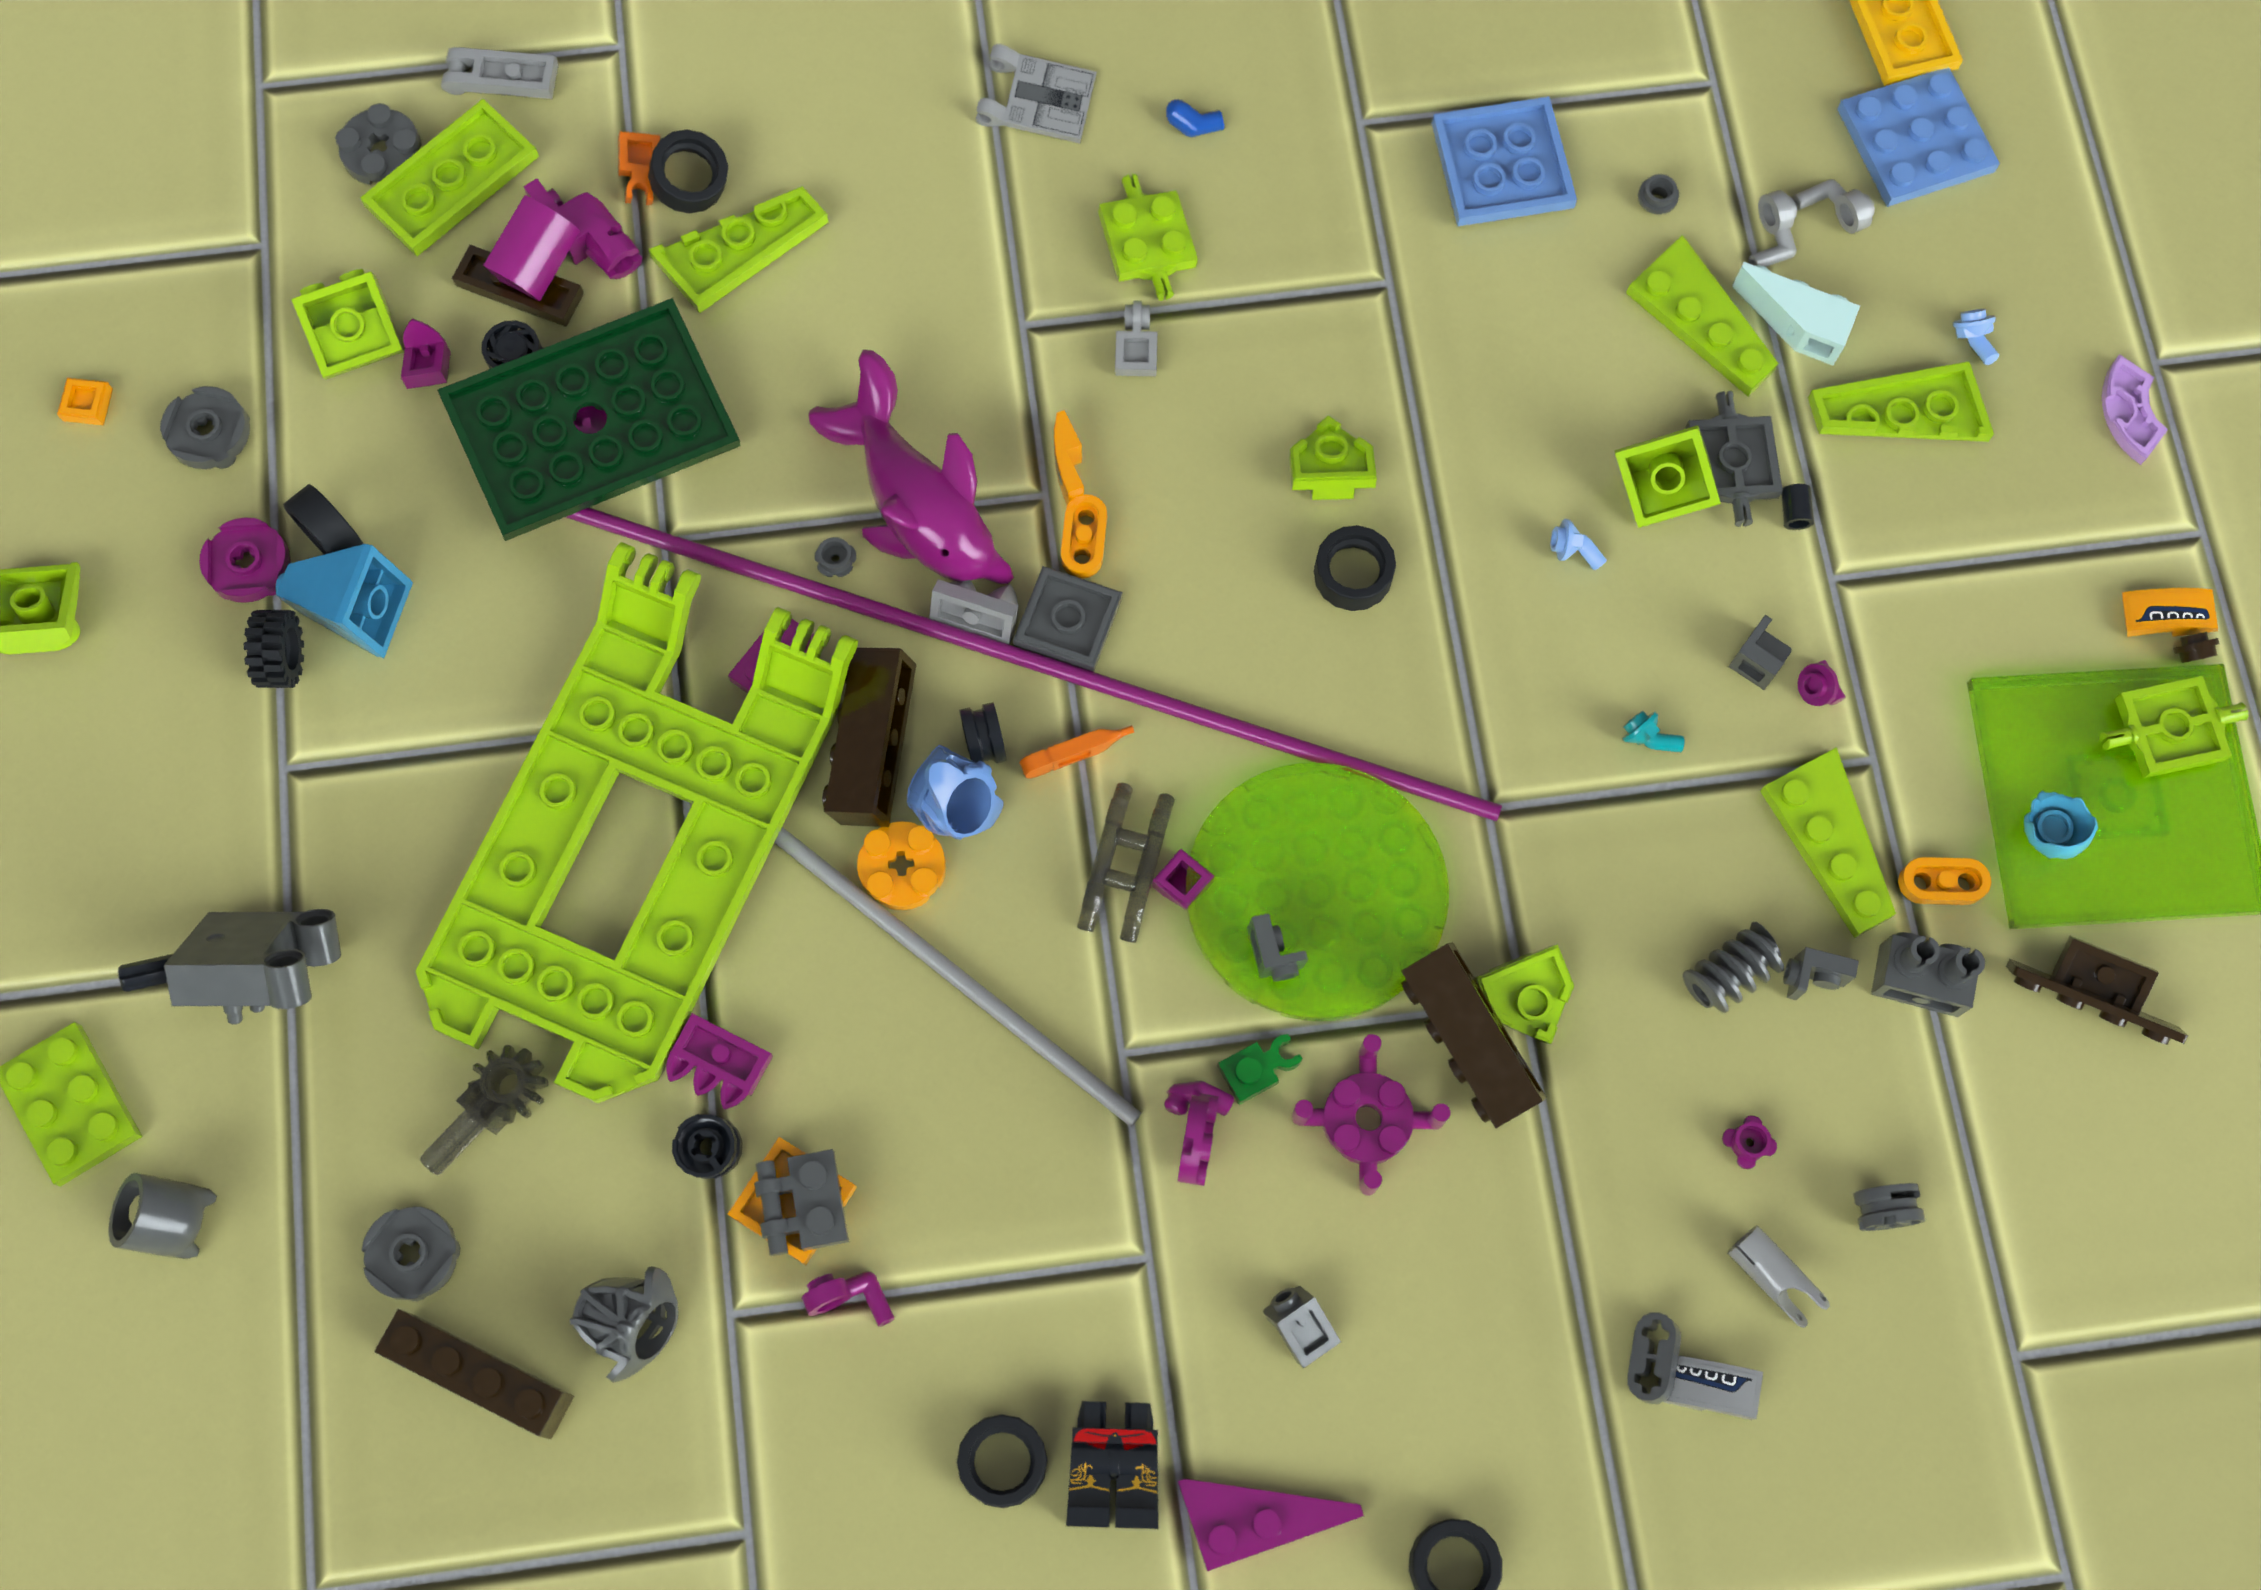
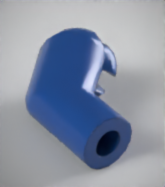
M1180 99L1172 100L1166 107L1167 120L1185 136L1196 137L1224 130V120L1220 110L1200 114Z

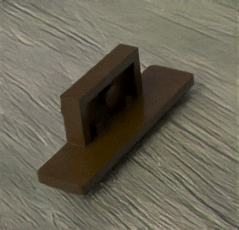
M2070 935L2051 975L2013 959H2009L2006 965L2007 969L2016 976L2014 979L2016 984L2040 993L2042 987L2058 993L2056 997L2058 1001L2082 1010L2085 1004L2101 1010L2099 1017L2121 1027H2125L2128 1021L2143 1027L2142 1034L2152 1040L2168 1045L2170 1039L2185 1044L2188 1035L2180 1027L2141 1012L2159 972Z

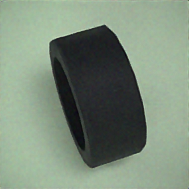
M686 129L671 132L659 141L652 153L648 178L652 191L661 203L674 211L691 214L705 211L718 201L727 182L729 166L724 151L714 139L702 132ZM685 151L695 153L705 159L712 170V180L708 187L702 191L688 192L672 185L664 172L665 162L668 157L673 153Z
M311 484L305 486L283 504L290 517L323 554L363 544L360 537L344 517Z
M1359 525L1342 527L1330 533L1319 546L1314 566L1316 587L1323 598L1335 607L1349 611L1368 609L1380 603L1390 590L1396 569L1394 550L1387 539L1374 529ZM1358 548L1365 550L1374 556L1379 564L1380 572L1378 578L1373 585L1367 588L1352 589L1345 587L1334 580L1331 575L1330 562L1332 557L1342 549Z
M1003 1414L984 1418L971 1427L960 1443L957 1457L960 1480L969 1494L987 1506L998 1508L1020 1505L1032 1497L1045 1478L1048 1462L1044 1442L1034 1427L1019 1417ZM1002 1432L1013 1434L1021 1439L1029 1450L1031 1460L1029 1472L1023 1482L1012 1489L1003 1491L991 1489L982 1483L976 1473L974 1464L976 1451L982 1441L993 1434Z
M1447 1519L1429 1525L1417 1536L1409 1553L1408 1571L1415 1590H1439L1431 1581L1427 1570L1428 1556L1432 1547L1440 1540L1448 1537H1462L1471 1542L1480 1552L1483 1561V1575L1479 1584L1473 1590L1498 1589L1502 1580V1558L1497 1543L1484 1528L1468 1520Z

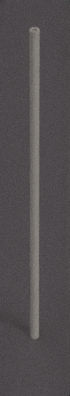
M783 827L781 828L774 842L776 845L1127 1125L1132 1127L1142 1113L790 832Z

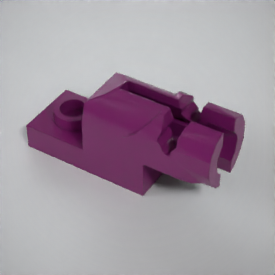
M537 178L523 186L527 196L554 210L580 230L578 237L568 252V256L575 265L589 257L611 279L626 277L641 265L642 257L638 253L639 249L628 235L624 234L619 222L616 221L599 199L585 192L563 203L553 188L546 191Z

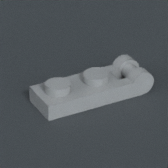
M452 47L447 53L446 64L449 66V69L443 74L441 88L453 95H461L466 91L552 99L558 62L556 56ZM469 68H473L472 73H468L465 71L469 70Z

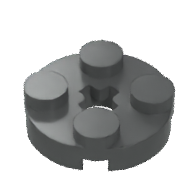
M379 103L372 105L368 110L350 119L337 132L336 143L339 148V156L348 173L357 181L371 185L370 181L380 182L420 150L421 138L413 122L406 115L399 111L391 110L387 105ZM386 141L387 149L381 152L379 149L371 152L375 143Z
M212 386L192 389L194 394L188 395L182 400L178 396L167 406L161 419L160 431L162 438L166 441L167 448L181 463L192 468L211 469L216 467L225 469L233 465L236 461V456L245 447L250 434V418L244 408L231 393ZM208 420H212L214 428L210 433L201 435L196 430L198 425L205 426Z
M424 1207L395 1209L379 1217L365 1235L362 1246L365 1277L377 1291L397 1300L420 1301L434 1294L447 1283L455 1270L461 1248L451 1225L439 1214ZM418 1242L421 1246L418 1251L421 1255L416 1263L410 1261L403 1266L401 1260L404 1255L400 1248L404 1244L413 1246Z

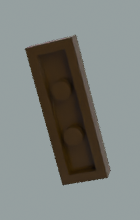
M469 245L452 277L457 287L567 327L584 294L581 285L554 276L543 297L538 301L499 281L483 266L491 252Z

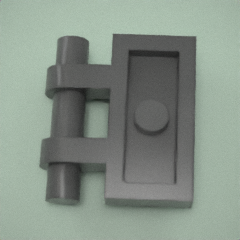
M833 1149L788 1157L790 1176L781 1178L776 1177L774 1161H763L756 1164L758 1181L754 1183L755 1194L757 1198H761L765 1222L760 1224L762 1238L768 1241L770 1256L788 1253L786 1236L798 1233L803 1251L849 1242ZM793 1192L796 1217L783 1219L779 1195Z

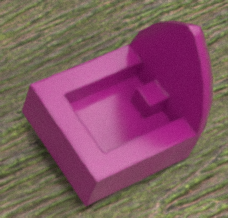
M412 318L406 325L403 335L405 351L401 379L407 389L447 383L451 351L445 339L431 326Z

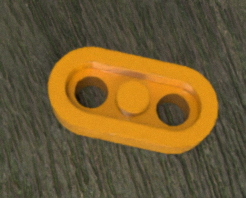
M1083 494L1073 498L1065 510L1061 563L1069 575L1078 578H1088L1095 575L1103 564L1107 509L1102 500L1093 495ZM1089 516L1094 521L1091 524L1084 525L1079 522V519ZM1083 554L1089 557V561L1078 563L1075 561V558Z
M1920 857L1912 860L1901 870L1898 884L1902 894L1908 900L1917 904L1971 905L1989 892L1991 876L1988 869L1975 859ZM1914 877L1922 878L1926 883V889L1918 888L1914 883ZM1958 878H1963L1969 883V890H1964L1959 886Z

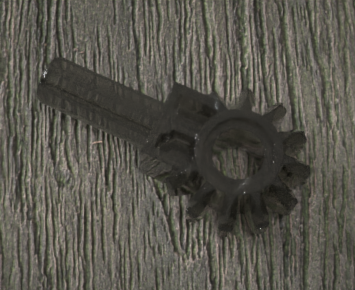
M504 1045L501 1057L492 1050L486 1051V1059L489 1062L486 1067L477 1063L473 1065V1070L481 1075L480 1079L470 1081L468 1089L456 1100L465 1110L420 1157V1161L429 1171L435 1175L442 1174L484 1129L496 1135L507 1123L514 1122L516 1111L524 1118H528L532 1115L531 1109L528 1106L531 1101L538 1105L544 1103V1098L536 1093V1089L547 1087L549 1081L545 1077L538 1076L545 1066L540 1060L531 1061L532 1052L523 1048L516 1054L512 1046ZM516 1074L518 1079L515 1089L508 1094H501L500 1084L502 1080L508 1075Z

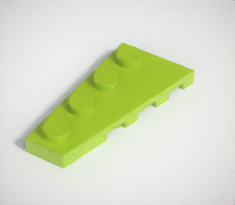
M1683 235L1629 285L1626 292L1627 295L1748 397L1777 368L1778 361Z
M1837 747L1770 782L1760 790L1854 938L1896 915Z

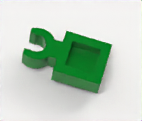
M1283 1034L1275 1038L1270 1050L1264 1053L1258 1042L1218 1063L1217 1067L1239 1105L1277 1085L1279 1079L1274 1071L1278 1069L1291 1071L1300 1065L1303 1059L1300 1054L1292 1059H1284L1279 1054V1049L1290 1042L1289 1034Z

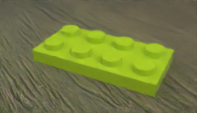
M481 99L361 196L360 199L363 205L417 257L536 160L539 155L536 147L490 104Z

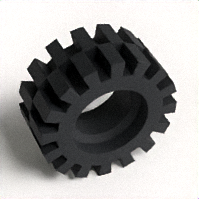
M256 610L251 613L252 617H248L247 624L249 628H245L244 633L247 637V642H244V650H247V656L244 660L245 665H249L247 670L248 677L251 678V683L256 685V688H294L295 684H298L300 681L299 675H302L303 671L300 664L304 662V655L302 654L304 640H301L303 631L302 627H298L300 620L298 616H295L296 613L294 611Z

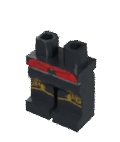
M1082 1401L1078 1415V1426L1072 1428L1066 1526L1109 1528L1111 1480H1116L1115 1528L1158 1529V1430H1153L1150 1403H1125V1429L1106 1428L1107 1402Z

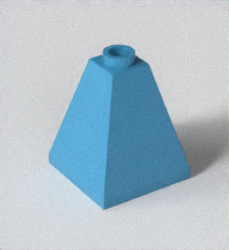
M362 544L288 564L285 573L278 577L275 588L276 595L294 610L374 656L384 658L413 581L373 545Z

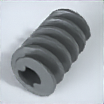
M1756 921L1751 923L1750 930L1744 929L1738 932L1736 940H1727L1723 944L1722 950H1713L1708 957L1709 960L1703 959L1698 961L1695 965V971L1691 969L1684 971L1683 980L1690 994L1705 1008L1714 1006L1721 1013H1726L1729 1011L1725 1000L1726 996L1735 1003H1740L1743 1001V997L1738 987L1742 986L1749 993H1754L1757 987L1752 977L1756 976L1763 983H1767L1771 977L1766 967L1769 966L1777 973H1781L1784 971V964L1780 958L1781 952L1776 941Z

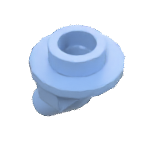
M1986 309L1961 312V319L1953 322L1957 338H1967L1968 343L1985 365L1992 364L1998 359L1999 353L1984 335L1993 332V323L1996 321V317L1987 316Z
M1564 519L1560 527H1554L1551 535V550L1557 553L1558 560L1565 561L1578 550L1593 570L1598 569L1607 561L1588 536L1581 534L1571 520Z

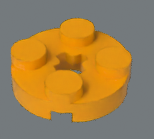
M898 821L889 823V827H880L872 830L866 835L864 844L858 854L857 870L863 888L873 899L889 909L909 910L922 906L930 900L929 897L936 892L938 886L940 888L945 878L946 861L942 846L932 832L916 823ZM898 856H905L907 860L914 861V866L908 867L904 876H898L896 869H889L890 863L895 862Z

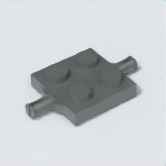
M1722 391L1715 396L1719 415L1711 419L1689 420L1685 429L1696 425L1699 426L1707 449L1720 502L1731 503L1733 505L1735 526L1741 527L1743 524V527H1746L1753 523L1750 509L1751 501L1779 499L1783 492L1771 416L1749 417L1737 414L1733 398L1734 393L1727 391L1725 395V391Z

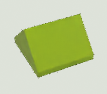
M1698 425L1615 450L1638 528L1721 504L1707 449Z

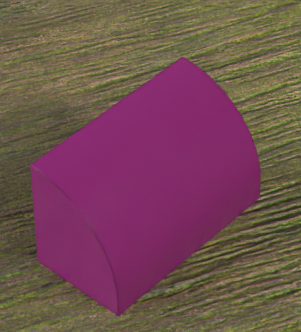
M524 195L483 266L499 281L540 301L578 237L580 230L554 210Z

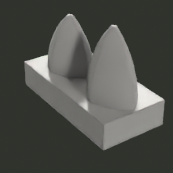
M938 579L932 590L929 619L1010 644L1015 633L1019 606L1018 599L1011 584L1002 586L985 595L976 592L971 580L948 583Z

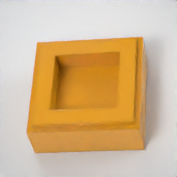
M67 378L57 415L62 421L103 426L113 391L112 386L104 381Z

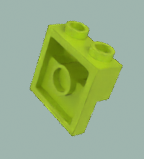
M363 269L349 271L339 277L341 281L327 287L324 286V283L312 284L300 290L301 296L291 299L321 375L325 380L404 352L378 280L371 271L364 273Z

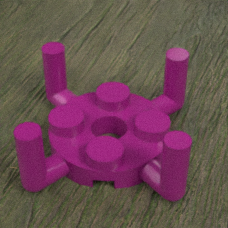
M1375 1034L1367 1035L1359 1049V1073L1337 1083L1329 1094L1324 1108H1313V1105L1308 1100H1300L1295 1105L1292 1113V1121L1298 1126H1322L1330 1144L1343 1157L1359 1164V1189L1364 1195H1372L1377 1191L1382 1183V1176L1377 1171V1164L1383 1163L1398 1154L1408 1142L1413 1129H1440L1451 1114L1449 1107L1442 1103L1435 1105L1431 1111H1413L1411 1101L1404 1087L1397 1081L1377 1074V1053L1382 1042ZM1363 1107L1375 1109L1380 1115V1126L1371 1131L1362 1129L1356 1122V1112Z

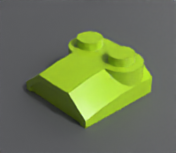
M78 562L63 565L0 569V653L23 654L58 651L71 646L78 639L80 626L75 619L81 569Z

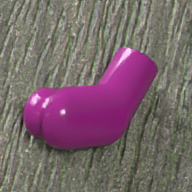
M1204 1081L1174 1084L1168 1089L1166 1093L1169 1096L1165 1100L1164 1106L1167 1111L1173 1114L1184 1115L1188 1111L1191 1093L1195 1092L1219 1096L1217 1113L1225 1116L1233 1105L1234 1096Z

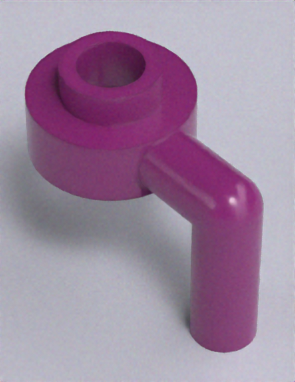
M870 1271L848 1279H834L832 1274L820 1276L806 1285L808 1292L801 1297L808 1315L815 1316L832 1310L851 1297L863 1293L878 1327L895 1320L876 1275Z

